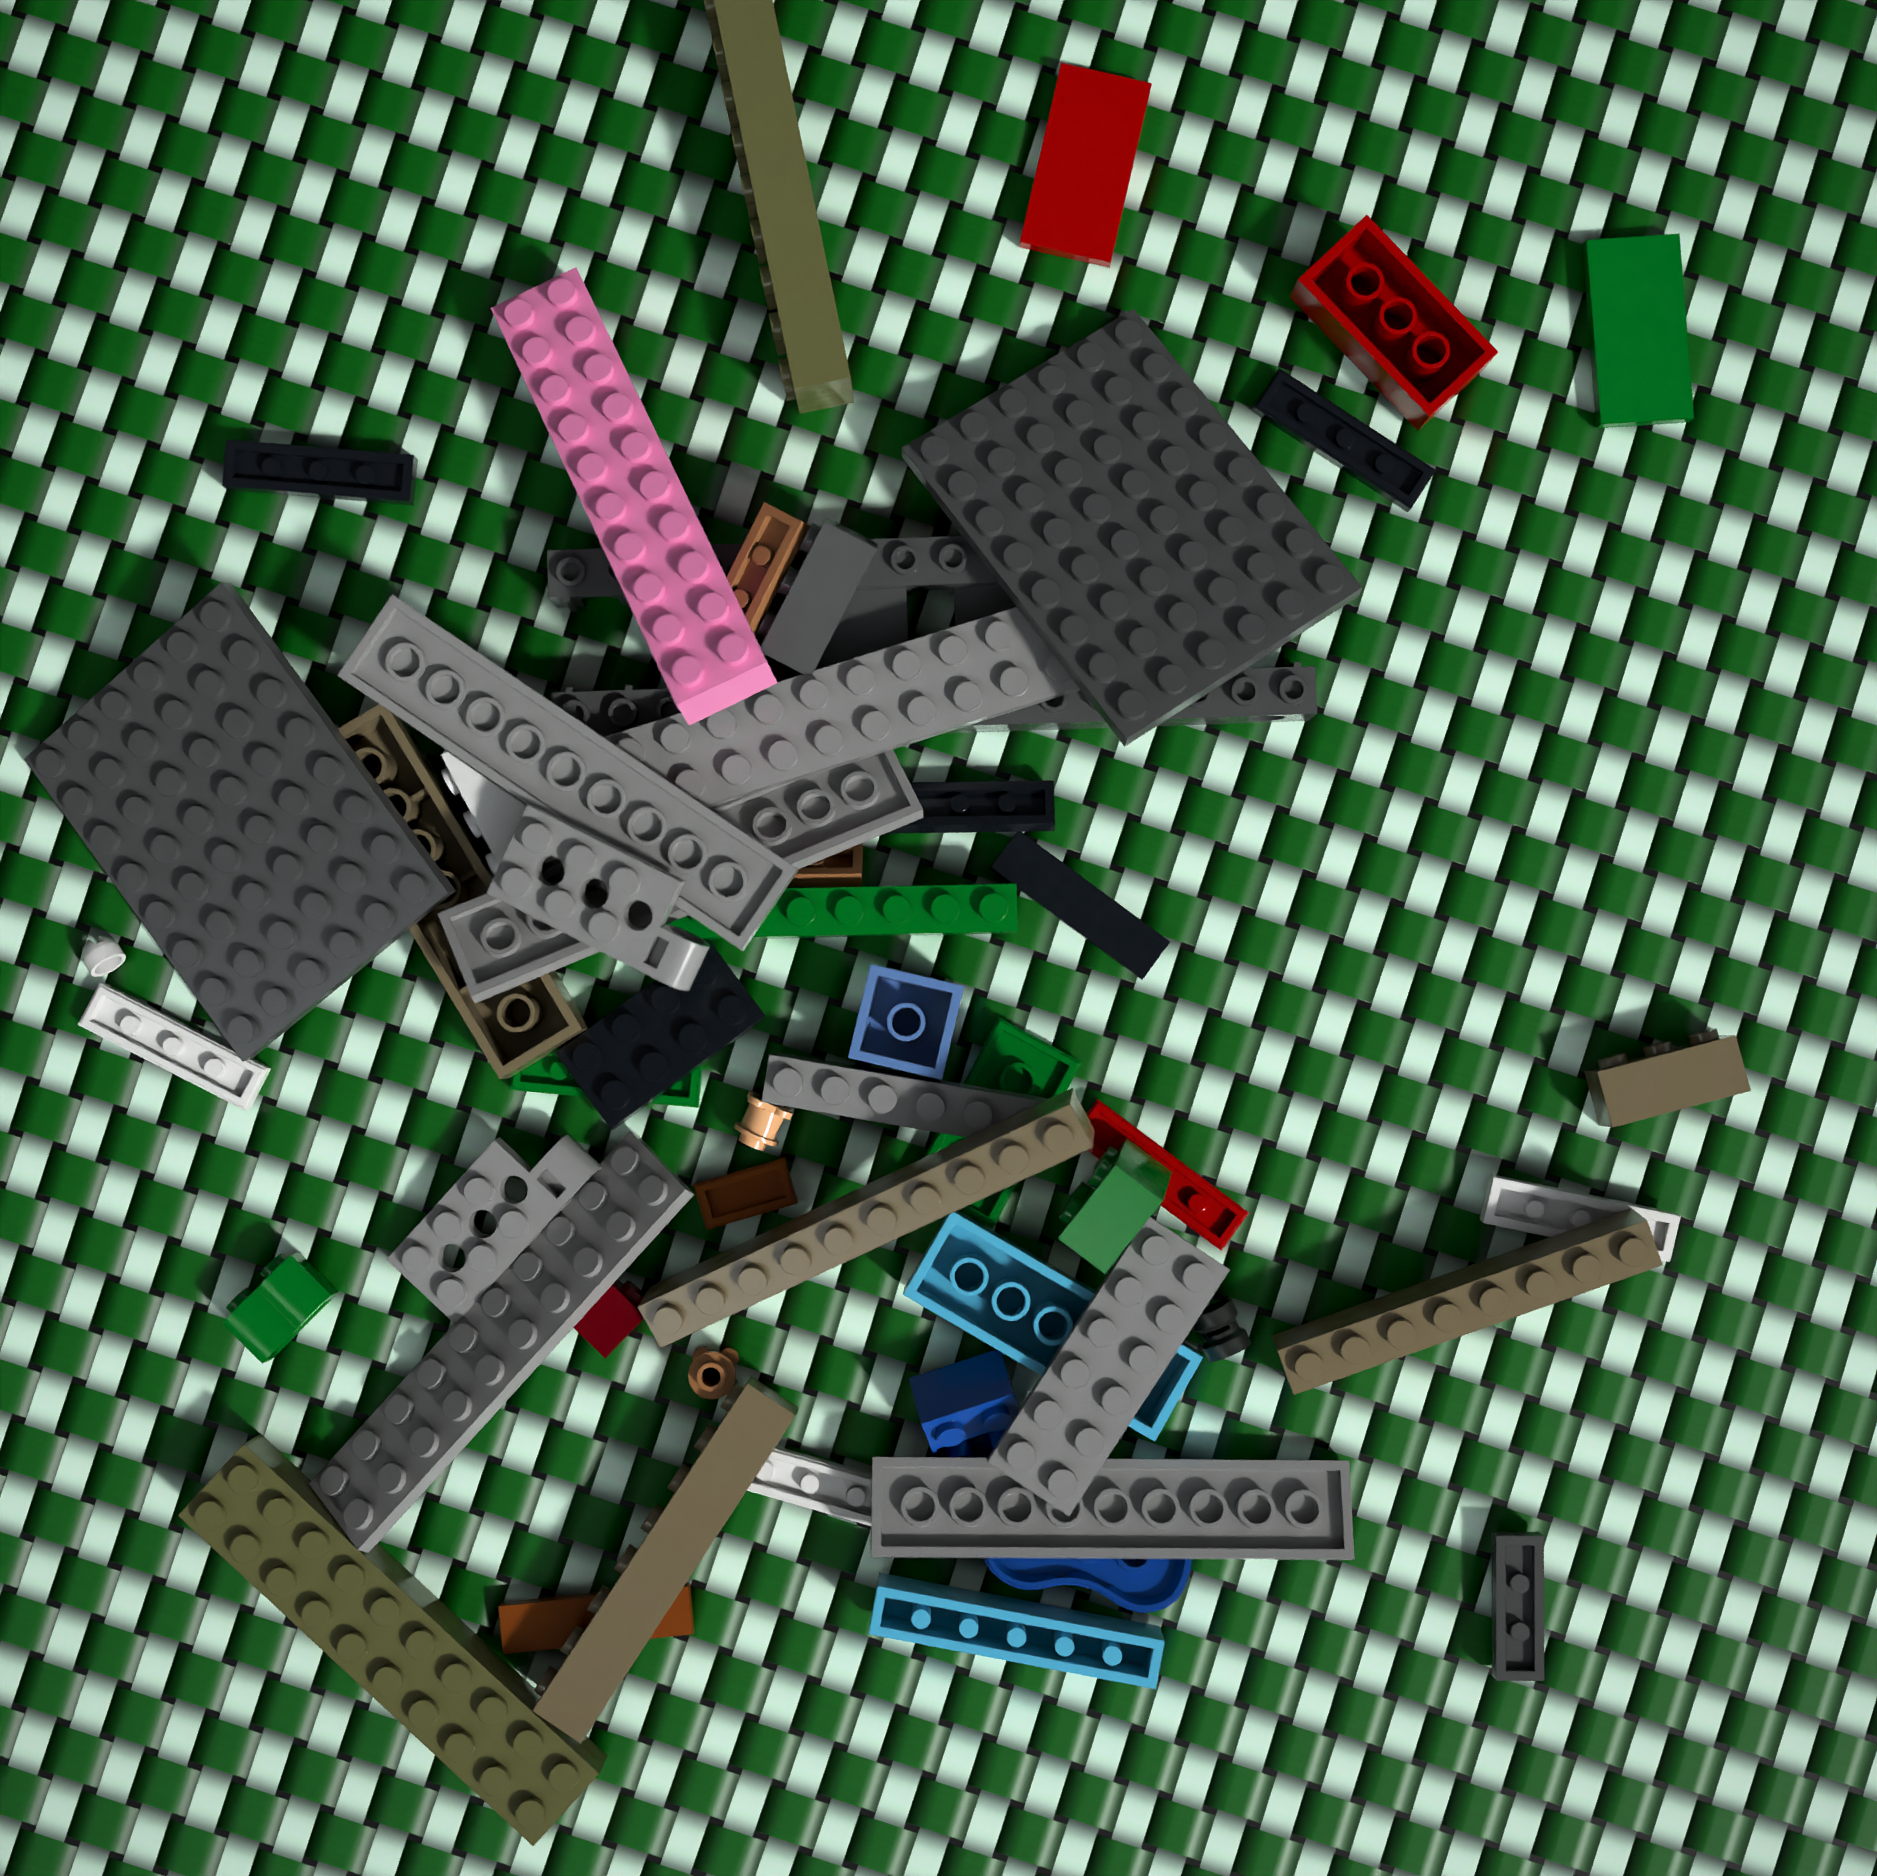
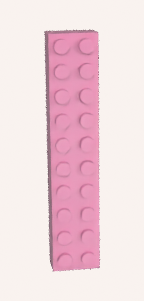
M575 267L492 307L491 310L675 704L688 725L690 726L777 684L771 668L577 268Z

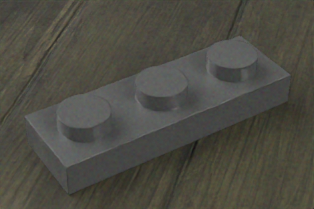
M1492 1531V1676L1496 1681H1544V1536L1540 1532Z

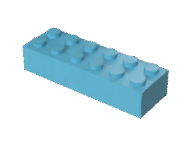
M957 1210L945 1216L905 1285L903 1295L1042 1375L1096 1290ZM1183 1341L1130 1422L1129 1427L1156 1441L1203 1359V1356L1196 1348Z

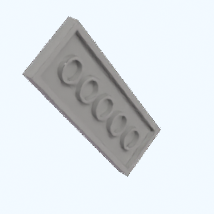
M1150 1217L1110 1269L989 1454L987 1462L1070 1516L1230 1269Z

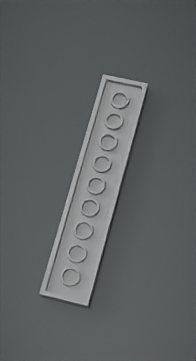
M393 594L337 675L525 804H534L685 880L674 905L742 951L745 950L799 870Z
M1015 607L815 670L812 676L802 674L777 682V684L690 726L683 715L679 713L604 738L707 808L1067 695L1079 691L1080 688L1020 610Z
M894 750L709 808L797 869H801L923 818V808ZM563 863L542 871L544 879L553 885L559 884L565 874ZM593 878L586 885L585 896L588 902L594 906L601 907L604 905L609 895L608 888L603 881ZM488 894L481 895L437 913L474 1003L600 952ZM637 900L630 906L629 919L634 926L641 929L647 928L652 921V910L648 904ZM674 905L665 925L689 914Z
M632 1131L628 1132L600 1163L602 1168L584 1183L576 1192L574 1198L469 1311L445 1333L309 1483L357 1550L369 1553L692 1198L694 1193L640 1136Z
M872 1457L871 1558L1353 1560L1354 1540L1350 1464L1347 1460L1106 1459L1070 1516H1068L989 1464L987 1458Z

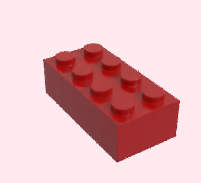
M1368 215L1359 221L1298 278L1289 296L1417 431L1482 372L1498 353L1492 344Z

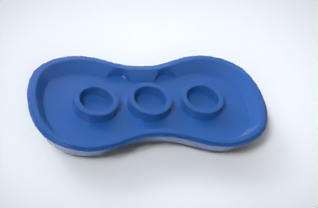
M984 1558L987 1566L996 1577L1015 1588L1037 1590L1060 1585H1076L1095 1590L1123 1608L1143 1613L1162 1610L1178 1600L1188 1581L1192 1559Z

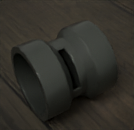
M1231 1298L1206 1306L1193 1326L1195 1332L1201 1333L1204 1339L1202 1349L1208 1362L1228 1358L1251 1345L1246 1330L1239 1327L1236 1321L1238 1311Z

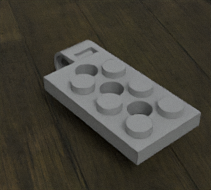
M527 804L486 894L668 986L683 991L690 990L710 948V944L699 936L673 925H665L685 880L534 804ZM550 856L558 858L563 863L565 869L564 877L557 885L548 883L542 875L543 862ZM593 878L603 881L608 888V899L601 907L589 903L585 896L586 885ZM637 900L645 902L652 910V921L644 929L634 926L629 919L630 906Z
M568 1134L559 1140L534 1168L499 1137L488 1146L386 1260L456 1324L574 1198V1195L584 1183L600 1170L602 1166ZM509 1176H518L525 1181L528 1192L524 1200H514L507 1194L505 1184ZM478 1210L489 1211L495 1217L496 1230L493 1234H483L476 1228L474 1218ZM447 1244H455L464 1251L465 1264L462 1268H453L445 1261L444 1249Z

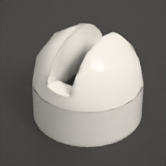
M100 935L97 937V944L88 940L82 948L81 956L84 964L94 977L103 976L114 971L126 959V955L119 944L111 937Z

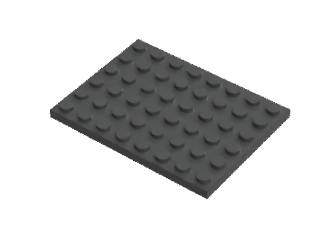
M1134 309L902 447L903 460L1124 747L1359 597L1363 588Z
M221 582L24 758L242 1062L253 1059L456 892L231 583Z

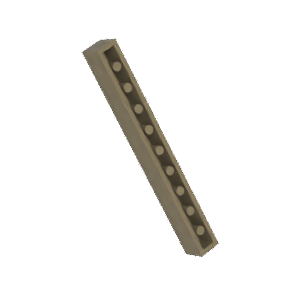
M1071 1088L650 1286L639 1303L638 1309L659 1347L662 1348L1093 1148L1095 1130L1074 1089Z

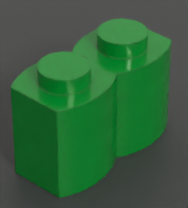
M299 1252L291 1254L287 1258L282 1253L275 1257L261 1271L260 1274L265 1280L257 1289L252 1292L248 1287L245 1288L226 1307L231 1314L222 1324L262 1364L272 1360L338 1294V1291Z

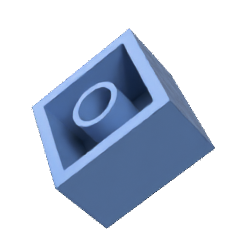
M870 964L848 1058L942 1080L964 986Z

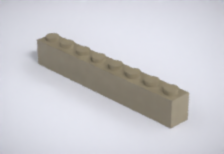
M1631 1208L1271 1335L1290 1388L1293 1395L1660 1267L1663 1264L1648 1221Z
M752 1376L744 1387L737 1382L734 1384L720 1406L727 1411L726 1415L718 1427L709 1422L694 1445V1448L701 1452L690 1468L682 1463L667 1486L669 1490L674 1492L665 1508L656 1503L640 1529L648 1534L638 1549L629 1544L614 1567V1570L621 1575L611 1589L603 1584L590 1603L587 1610L593 1613L594 1616L585 1630L578 1625L575 1626L560 1651L567 1655L558 1670L549 1666L533 1690L541 1697L532 1711L579 1743H582L797 1414L798 1406Z

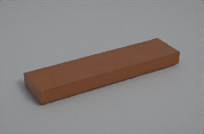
M690 1582L684 1585L650 1639L691 1635L694 1633ZM598 1592L501 1602L498 1609L503 1654L562 1648L576 1625L585 1630L594 1616L587 1608Z

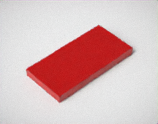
M1061 63L1021 234L1020 248L1110 268L1152 83Z

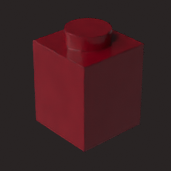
M617 1279L573 1328L606 1359L644 1319L638 1309V1305L645 1294L631 1281L627 1280L623 1284Z

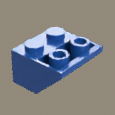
M999 1350L984 1353L909 1378L920 1422L934 1457L988 1458L1020 1409L1002 1353Z

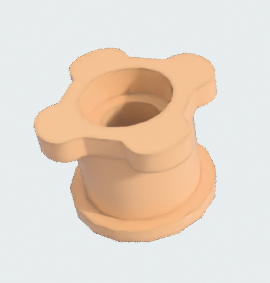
M749 1091L747 1102L750 1104L741 1123L736 1122L734 1128L741 1133L738 1140L760 1151H765L767 1145L776 1147L779 1143L776 1139L777 1133L783 1120L791 1119L792 1109L787 1106L762 1102L763 1095Z

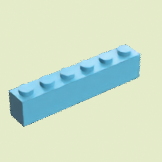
M880 1572L869 1626L870 1635L1156 1689L1165 1643L1160 1626Z

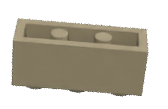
M1717 1028L1688 1035L1690 1043L1673 1047L1671 1041H1663L1642 1047L1643 1056L1627 1059L1625 1053H1618L1597 1059L1599 1067L1584 1072L1599 1126L1613 1128L1751 1091L1736 1035H1718Z

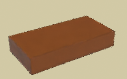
M786 1157L694 1184L706 1230L798 1203Z

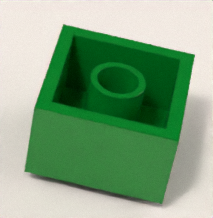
M1127 1138L1117 1150L1111 1145L1105 1150L1094 1166L1095 1171L1087 1181L1090 1185L1088 1186L1082 1181L1066 1201L1065 1204L1067 1206L1059 1217L1064 1222L1058 1239L1104 1274L1163 1202L1172 1175L1169 1169Z

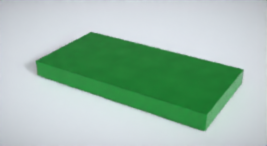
M1680 234L1586 240L1582 245L1596 429L1690 422L1694 419Z
M998 1017L963 1084L1052 1098L1067 1091L1082 1062ZM937 1132L924 1157L967 1137ZM1017 1183L965 1206L958 1211L993 1229Z

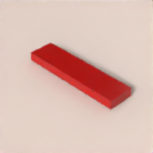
M1096 1099L1086 1112L1095 1130L1093 1148L1087 1151L1099 1159L1110 1145L1117 1150L1126 1138L1172 1172L1164 1200L1160 1205L1222 1251L1249 1212L1100 1100Z

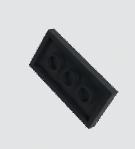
M710 940L708 941L710 948L689 991L679 990L654 980L555 1052L611 1130L623 1124L766 1019L765 1014Z

